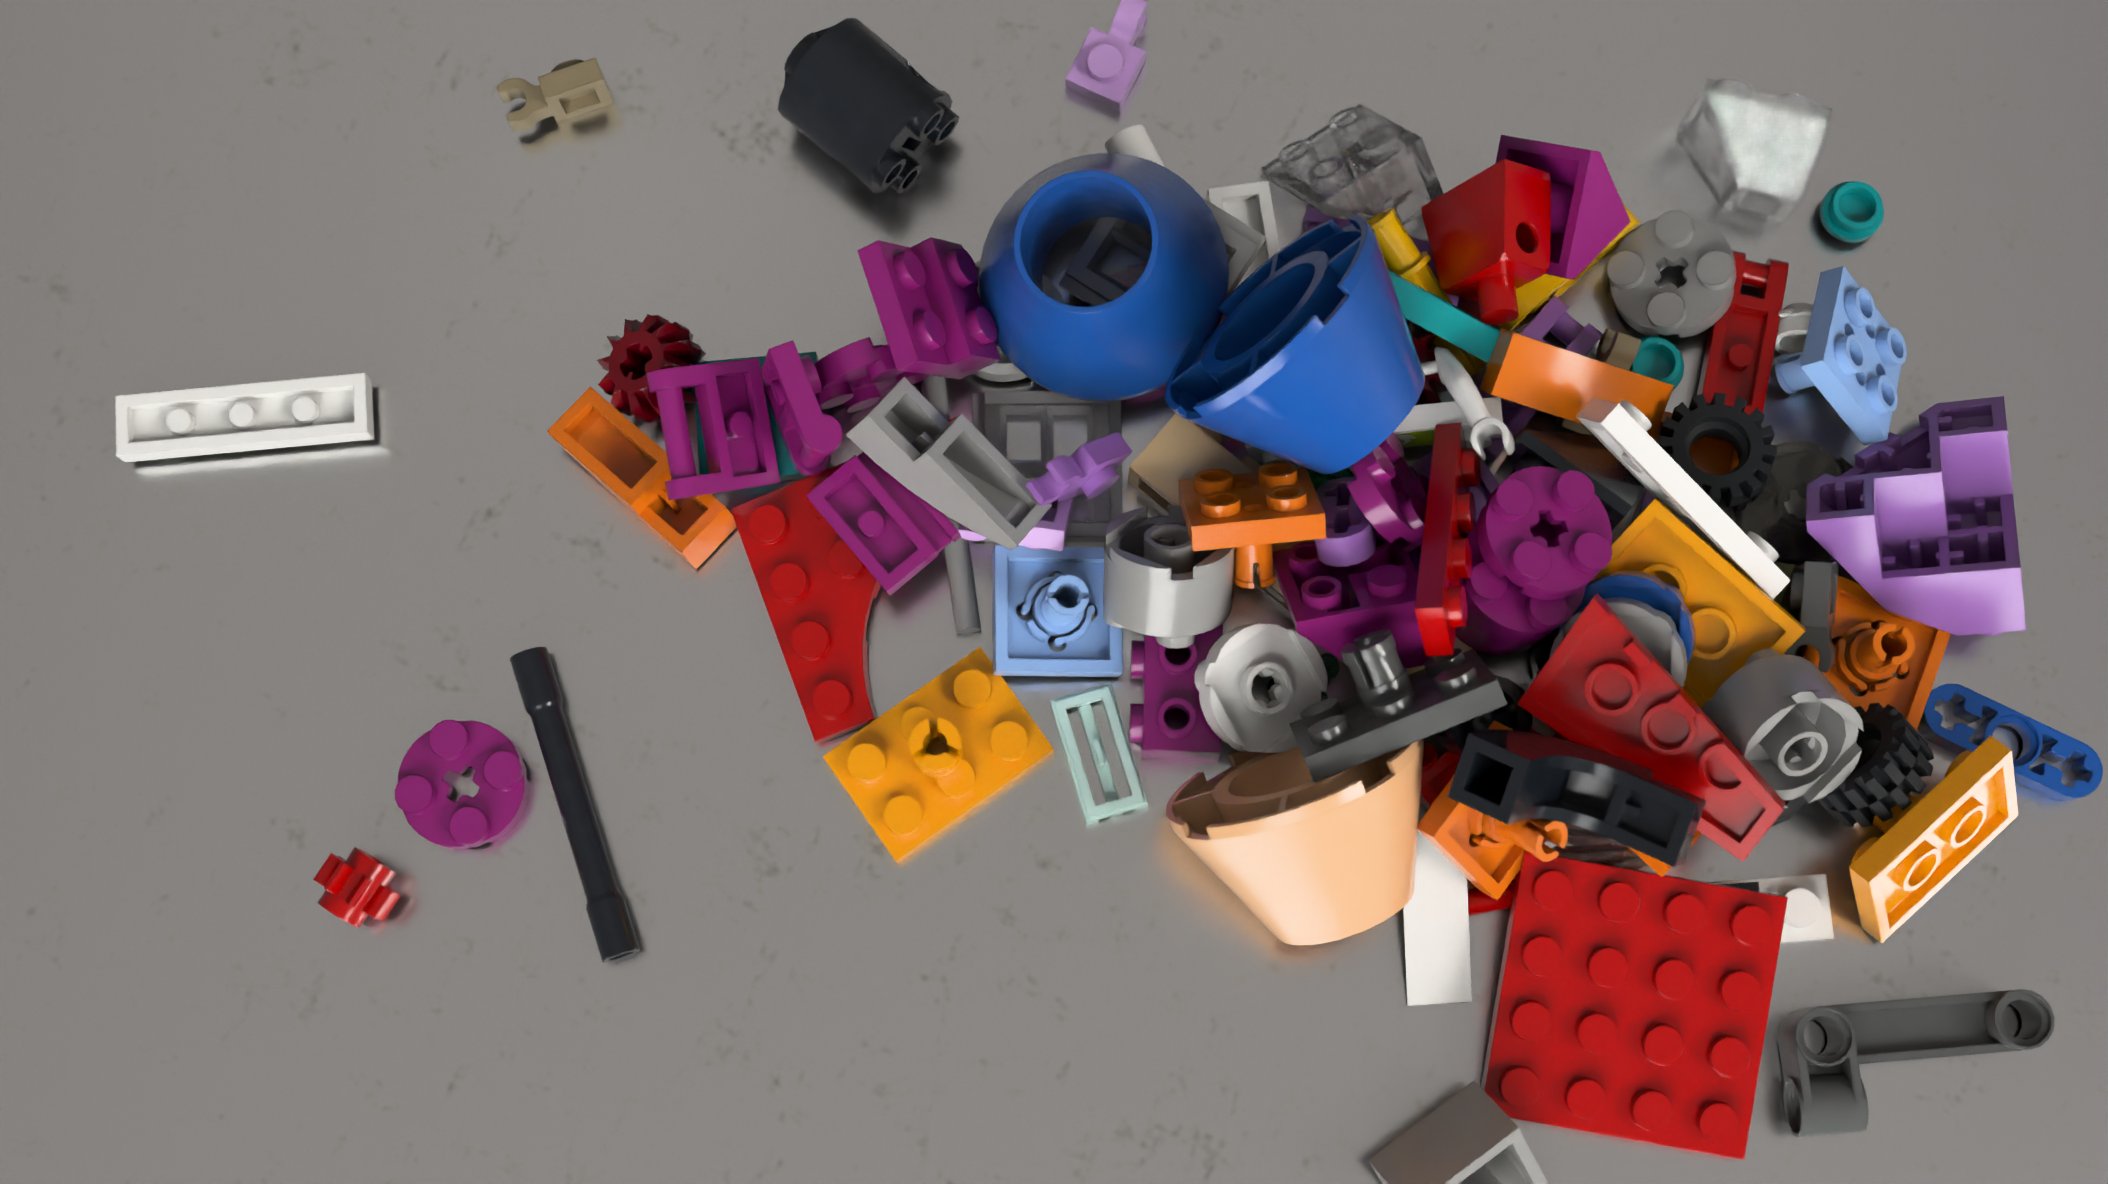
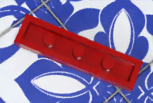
M1462 422L1436 424L1414 608L1426 657L1453 655L1456 627H1465L1467 624L1466 592L1464 586H1460V582L1463 578H1471L1472 555L1469 539L1464 538L1465 532L1475 531L1476 505L1474 495L1470 492V487L1480 486L1481 470L1478 454L1474 448H1467Z

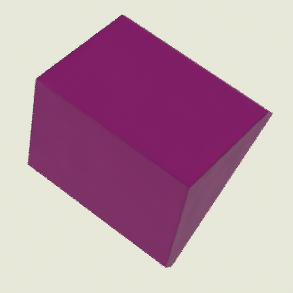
M1501 135L1496 163L1502 159H1507L1550 173V267L1546 274L1566 279H1575L1631 222L1599 151Z

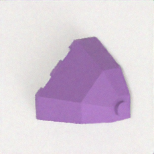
M2004 396L1937 403L1919 414L1920 426L1900 437L1890 432L1887 440L1873 443L1855 454L1856 466L1842 475L1834 477L1825 473L1806 485L1807 532L1885 610L1956 636L1975 634L1995 636L2004 632L2026 631Z

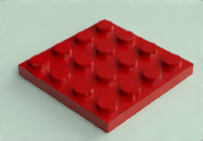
M1524 851L1521 867L1516 875L1481 1088L1509 1118L1744 1160L1788 897L1670 875H1663L1661 877L1653 872L1561 856L1551 861L1543 862L1534 857L1532 853Z

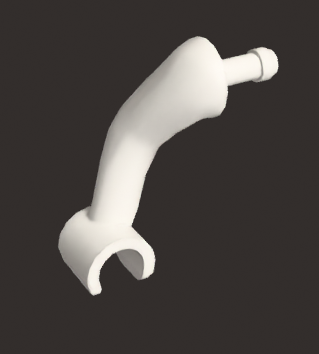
M1435 347V360L1421 363L1424 375L1439 374L1442 384H1445L1472 428L1470 441L1478 456L1483 461L1486 459L1483 444L1493 434L1502 435L1505 450L1508 455H1511L1515 450V441L1508 427L1501 420L1491 417L1475 383L1459 360L1447 348Z

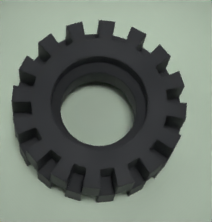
M1714 393L1711 403L1705 402L1703 394L1693 396L1688 408L1682 402L1674 408L1671 418L1667 417L1665 419L1657 443L1725 513H1727L1729 507H1732L1736 514L1746 509L1749 499L1754 502L1761 494L1764 485H1766L1774 466L1773 462L1777 456V445H1771L1775 433L1771 425L1764 428L1761 427L1765 415L1758 408L1750 415L1745 413L1744 410L1748 401L1738 396L1733 407L1724 405L1726 393ZM1702 437H1718L1734 446L1739 462L1737 467L1727 474H1709L1698 469L1693 464L1689 448L1696 440Z
M1870 703L1867 712L1861 706L1854 708L1863 721L1864 729L1862 731L1858 728L1856 743L1862 749L1859 761L1841 785L1830 794L1818 800L1837 822L1841 821L1845 826L1853 828L1856 822L1862 828L1873 826L1875 815L1882 822L1893 818L1891 808L1898 804L1905 810L1912 804L1911 800L1907 797L1911 791L1921 794L1926 787V784L1920 777L1932 775L1933 766L1929 762V760L1934 759L1932 750L1902 713L1888 704L1883 708L1880 703Z

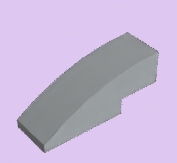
M905 377L881 396L845 434L877 465L915 495L970 530L1010 550H1013L1022 542L1052 506L1051 504L1040 506L1025 486L1029 481L962 413L949 423Z

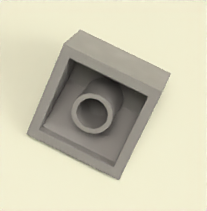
M1475 1081L1471 1082L1454 1096L1443 1101L1437 1109L1401 1136L1391 1140L1385 1148L1368 1160L1382 1184H1549L1519 1127Z

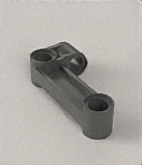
M2017 989L1816 1006L1793 1011L1783 1018L1778 1028L1777 1037L1784 1079V1109L1789 1128L1795 1137L1864 1132L1868 1125L1869 1111L1859 1064L2021 1051L2041 1047L2049 1040L2054 1030V1014L2051 1006L2043 996L2034 991ZM2008 1004L2014 1006L2022 1018V1029L2016 1037L2011 1036L2006 1031L2002 1022L2003 1012ZM1812 1019L1821 1023L1828 1036L1827 1046L1819 1056L1811 1052L1804 1040V1029Z

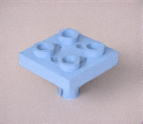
M1840 266L1820 273L1804 349L1799 352L1778 356L1777 361L1779 364H1775V372L1779 385L1786 393L1792 394L1801 389L1816 386L1861 443L1868 445L1885 441L1888 438L1892 412L1897 408L1898 397L1896 391L1901 366L1906 361L1907 349L1902 334L1898 329L1892 328L1875 307L1874 300L1869 291L1864 287H1860L1844 266Z
M1002 545L994 546L992 550L993 675L1119 677L1123 673L1122 628L1110 626L1103 619L1104 548L1064 547L1063 551L1029 549L1024 546H1017L1010 550ZM1024 604L1021 608L1022 615H1027L1031 607L1033 617L1029 620L1019 618L1016 613L1017 606ZM1095 612L1096 617L1094 620L1091 621L1092 615ZM1059 636L1054 640L1053 646L1061 647L1065 644L1064 650L1061 652L1051 650L1048 645L1049 638Z

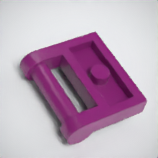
M792 340L768 349L761 374L766 398L792 464L797 472L809 477L827 469L830 464L831 453L835 452L840 445L843 432L838 420L830 415L822 414L815 396L816 393L822 391L816 367L809 355L800 358L795 343Z
M759 358L667 368L646 373L649 393H656L669 464L671 480L665 481L668 501L781 483ZM682 388H695L710 474H696Z

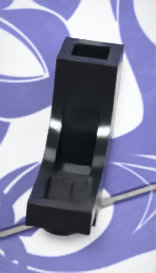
M1488 729L1468 734L1447 797L1507 825L1535 818L1554 820L1585 828L1673 867L1684 864L1707 801L1651 777L1654 770L1607 752L1550 736L1503 729Z

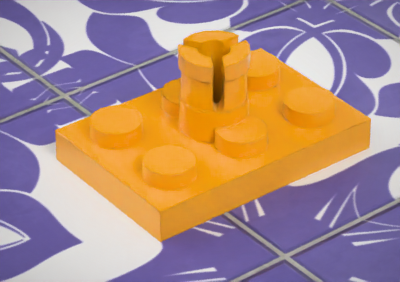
M1655 497L1612 543L1610 562L1592 579L1595 580L1606 573L1614 571L1632 570L1656 576L1664 583L1672 584L1679 589L1683 595L1684 603L1692 615L1695 627V645L1687 666V675L1683 689L1700 708L1713 698L1720 686L1732 674L1744 667L1747 659L1753 653L1762 649H1773L1780 655L1784 654L1805 632V627L1658 497Z
M978 647L829 751L823 758L894 860L899 863L1052 755L1054 749L1002 676L993 675L992 662L982 648Z
M1989 736L1973 752L1966 750L1959 754L1948 767L1945 778L1927 795L1922 793L1915 795L1910 792L1907 797L1911 800L1912 804L1905 810L1897 804L1891 808L1893 818L1882 822L1877 815L1874 816L1873 825L1885 834L1880 839L1872 837L1861 845L1852 859L1849 871L1861 927L1881 944L2018 816L2012 750L1992 736Z

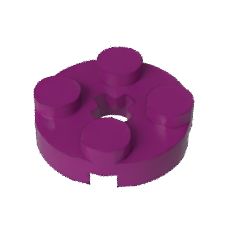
M867 337L826 355L814 364L822 391L816 393L815 396L821 410L833 408L844 403L847 412H856L873 406L881 398L880 390L896 384L903 377L911 384H915L928 378L930 375L897 371L889 345L873 346L871 338Z
M1392 433L1372 452L1351 465L1357 478L1348 483L1347 487L1354 501L1377 532L1390 543L1403 537L1406 541L1402 550L1411 552L1422 545L1429 479L1424 475H1419L1418 477L1414 475L1402 458L1405 453L1400 440L1395 433Z
M1542 466L1516 471L1509 475L1489 495L1487 504L1481 509L1477 520L1478 545L1489 569L1500 580L1506 576L1514 584L1523 587L1519 593L1530 598L1556 600L1573 595L1588 584L1610 562L1612 557V530L1607 511L1599 497L1595 494L1592 481L1579 471L1569 470L1563 472L1557 468ZM1540 519L1548 522L1555 529L1557 537L1554 539V547H1548L1544 537L1533 536L1531 528L1537 525Z
M443 720L437 723L430 731L420 736L405 754L398 772L395 801L404 812L409 825L419 835L439 846L462 850L470 849L469 847H479L487 842L492 843L503 838L516 826L528 804L530 787L526 775V767L523 762L524 758L518 746L508 736L488 724L472 720ZM467 768H473L476 772L473 775L472 781L479 786L477 794L473 798L463 794L457 802H454L450 797L453 790L452 786L448 784L450 778L454 773L463 774Z

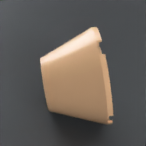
M1424 738L1315 783L1298 746L1281 753L1243 752L1237 750L1228 755L1232 765L1229 769L1208 781L1203 772L1197 773L1186 781L1169 799L1166 806V815L1173 831L1280 941L1291 945H1314L1346 938L1390 918L1401 910L1413 896Z

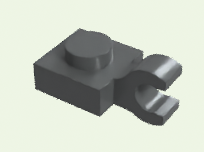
M1812 558L1805 561L1804 572H1794L1790 593L1791 610L1801 611L1800 623L1805 627V632L1784 654L1796 656L1797 650L1801 645H1811L1817 649L1820 655L1819 670L1827 673L1832 668L1835 660V650L1831 634L1832 625L1835 624L1839 563L1835 559Z

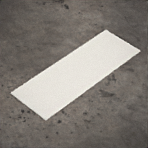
M1418 830L1414 893L1409 902L1403 907L1407 1006L1472 1002L1467 878Z

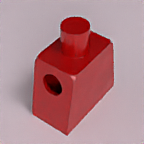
M1502 159L1421 207L1440 287L1447 294L1477 301L1481 322L1490 325L1505 324L1517 319L1519 311L1516 289L1546 274L1550 267V173Z

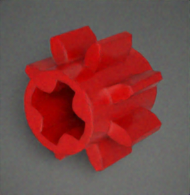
M354 847L346 860L341 856L330 853L313 879L326 889L317 903L333 915L357 928L361 927L368 915L384 922L401 896L388 886L397 872L357 847Z

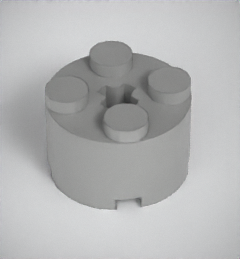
M1169 506L1168 516L1148 517V507L1130 510L1117 516L1106 528L1103 579L1104 621L1113 627L1126 628L1140 634L1155 636L1156 641L1164 647L1184 648L1192 645L1195 641V635L1218 627L1231 613L1235 559L1234 547L1193 551L1181 506Z
M1762 649L1753 653L1747 659L1744 667L1732 674L1720 686L1713 698L1708 700L1701 708L1783 801L1804 797L1808 803L1825 797L1846 780L1854 770L1861 755L1862 749L1856 743L1858 728L1864 731L1860 715L1812 662L1799 656L1780 655L1773 649Z

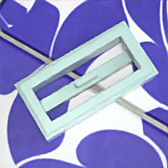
M1111 682L1050 700L1051 709L1086 825L1110 816L1112 818L1122 815L1130 810L1148 807L1146 794ZM1102 700L1131 796L1119 799L1090 704ZM1078 707L1106 799V803L1095 806L1066 711Z

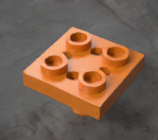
M1278 462L1263 465L1258 469V472L1232 474L1224 469H1207L1197 472L1191 479L1178 480L1180 506L1192 550L1203 551L1234 547V583L1241 588L1254 589V563L1256 575L1259 576L1260 588L1270 586L1275 582L1273 543L1326 538L1325 512L1305 467L1297 468L1290 463Z
M1838 576L1835 624L1832 625L1831 634L1832 639L1838 640L1834 645L1836 649L1835 660L1832 668L1827 673H1822L1853 708L1861 706L1867 712L1870 703H1880L1883 708L1887 704L1891 705L1898 712H1901L1917 731L1951 633L1885 610L1860 584ZM1872 623H1879L1876 625V630H1870ZM1803 645L1799 657L1807 659L1819 669V652L1811 645ZM1897 670L1899 675L1905 674V677L1900 680L1895 676L1893 677L1892 674ZM1850 685L1854 686V689L1858 692L1864 691L1863 696L1854 695L1850 691Z
M1495 720L1488 728L1513 730ZM1454 776L1440 795L1432 802L1430 808L1417 825V829L1481 892L1497 901L1519 872L1524 851L1532 853L1534 857L1543 862L1551 861L1557 858L1559 853L1543 844V839L1545 838L1564 849L1568 838V829L1563 822L1533 818L1507 825L1447 797Z

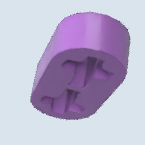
M1357 477L1333 479L1324 483L1316 490L1325 512L1326 538L1314 540L1317 556L1325 565L1334 567L1355 565L1367 560L1374 554L1376 549V529L1364 516L1347 487V484Z

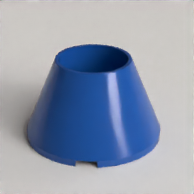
M1097 153L1070 158L1046 168L1025 182L1008 199L996 216L983 246L979 268L981 303L991 314L996 324L998 333L996 340L1003 353L1018 369L1040 386L1057 394L1085 401L1106 402L1124 400L1143 395L1167 384L1177 361L1192 338L1198 335L1205 343L1220 323L1223 313L1218 307L1227 298L1229 286V265L1225 242L1220 227L1203 198L1190 184L1166 167L1144 158L1120 153ZM1114 217L1139 226L1152 237L1151 253L1143 274L1133 287L1120 297L1097 306L1077 307L1060 303L1043 292L1042 276L1046 258L1060 236L1073 226L1094 218Z
M1351 215L1348 220L1352 225L1340 228L1331 219L1307 231L1263 263L1221 303L1218 309L1226 316L1224 320L1212 332L1205 343L1198 335L1192 338L1170 375L1165 398L1167 405L1179 417L1321 474H1332L1353 465L1377 448L1397 429L1419 399L1424 387L1425 375L1375 231L1361 216Z

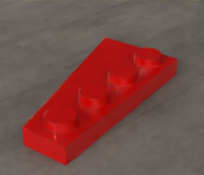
M1598 593L1595 594L1517 703L1569 741L1607 752L1654 770L1651 777L1707 800L1696 830L1742 862H1744L1784 810L1785 802Z

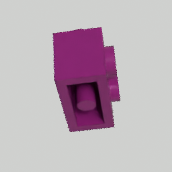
M1223 624L1208 632L1195 635L1194 643L1184 648L1164 647L1156 641L1155 636L1144 635V641L1132 640L1131 679H1143L1142 704L1130 703L1129 742H1141V759L1218 761L1221 754V739L1214 733L1203 715L1199 691L1196 688L1194 678L1197 666L1206 659L1211 647L1223 636Z

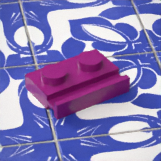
M864 452L858 456L854 455L806 495L890 596L938 557V553L952 541L956 542L961 537L959 531L942 512L908 490Z

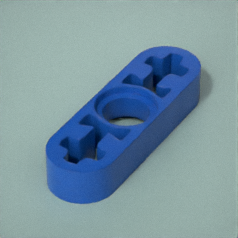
M1944 684L1931 690L1917 728L1919 733L1931 743L1957 755L1966 750L1973 752L1989 736H1992L1998 726H2009L2020 734L2023 741L2021 755L2018 759L2013 760L2016 783L2059 802L2072 801L2087 796L2099 786L2103 775L2102 763L2097 753L2087 744L1962 685ZM1951 701L1955 704L1953 714L1957 718L1968 723L1982 719V715L1986 716V719L1977 729L1963 723H1956L1945 729L1941 726L1943 715L1934 710V708ZM1974 734L1973 743H1971L1969 738ZM2042 743L2045 744V748H2044L2043 750H2042ZM2039 756L2055 763L2071 758L2073 759L2071 770L2080 775V779L2064 785L2061 783L2063 772L2048 763L2034 766L2032 771L2029 767Z

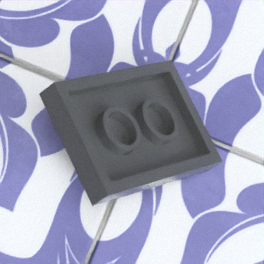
M1379 630L1354 639V643H1347L1340 651L1345 664L1348 665L1353 676L1358 696L1338 703L1337 699H1326L1314 703L1300 713L1302 719L1289 723L1315 783L1507 705L1498 679L1473 649L1463 653L1460 648H1454L1453 655L1431 656L1424 662L1425 669L1408 675L1396 651V642L1390 630Z

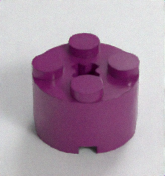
M1540 519L1539 523L1531 528V532L1534 537H1544L1548 547H1554V539L1557 537V533L1551 524ZM1476 523L1475 531L1467 532L1464 538L1469 539L1472 555L1471 578H1463L1460 582V586L1463 585L1466 592L1467 624L1465 627H1456L1455 636L1467 646L1484 654L1493 656L1512 655L1537 645L1572 617L1581 604L1586 585L1573 595L1556 600H1539L1519 593L1523 587L1514 584L1506 576L1500 580L1485 563L1478 545Z

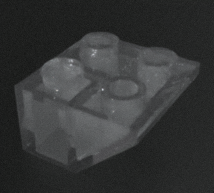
M1725 78L1717 81L1707 79L1679 124L1675 139L1723 209L1782 223L1801 198L1829 124L1832 108L1816 105L1810 98L1800 94L1786 93L1778 96L1753 90L1748 83L1738 79Z
M1361 104L1336 113L1329 120L1327 126L1305 140H1299L1287 145L1281 150L1279 157L1261 168L1265 178L1323 215L1348 220L1351 215H1359L1367 222L1378 213L1393 207L1397 212V217L1404 226L1422 214L1421 207L1444 194L1422 137Z

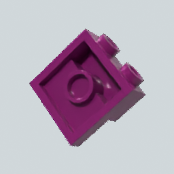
M933 237L912 247L877 240L857 250L897 371L962 379L1001 360L997 350L996 339L998 333L996 324L988 310L982 306L977 291V269L972 257L962 247V244Z

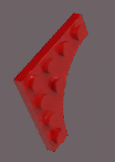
M954 417V418H952V419H949V420H947V421L950 423V422L953 421L956 417ZM846 462L730 508L814 741L819 744L867 726L878 718L872 699L868 675L866 631L873 598L876 599L881 585L806 496Z

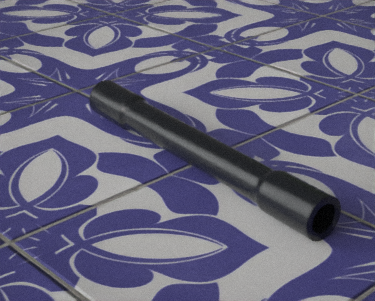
M535 647L521 651L510 658L524 708L532 719L587 899L586 910L602 962L615 961L639 952L640 947L625 899L619 892L563 713V698L546 647Z

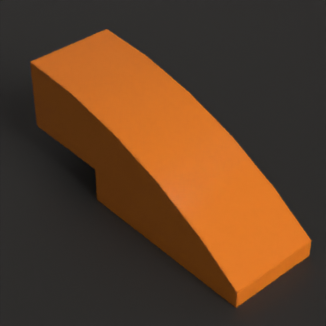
M1501 328L1479 389L1491 395L1580 424L1583 423L1576 416L1593 397L1618 404L1621 400H1626L1649 419L1652 427L1647 433L1654 439L1674 385Z
M591 387L546 431L610 493L696 570L737 527L734 517L726 506L712 494L668 501L665 481L671 480L666 451Z

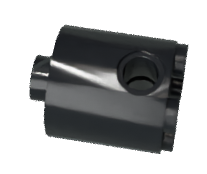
M847 18L834 26L808 34L794 47L786 60L784 88L778 105L779 113L832 159H836L846 166L873 193L883 192L889 187L898 194L908 189L922 169V165L917 161L929 149L932 143L940 145L953 132L959 121V116L951 110L952 100L950 95L928 83L910 65L907 59L857 18Z

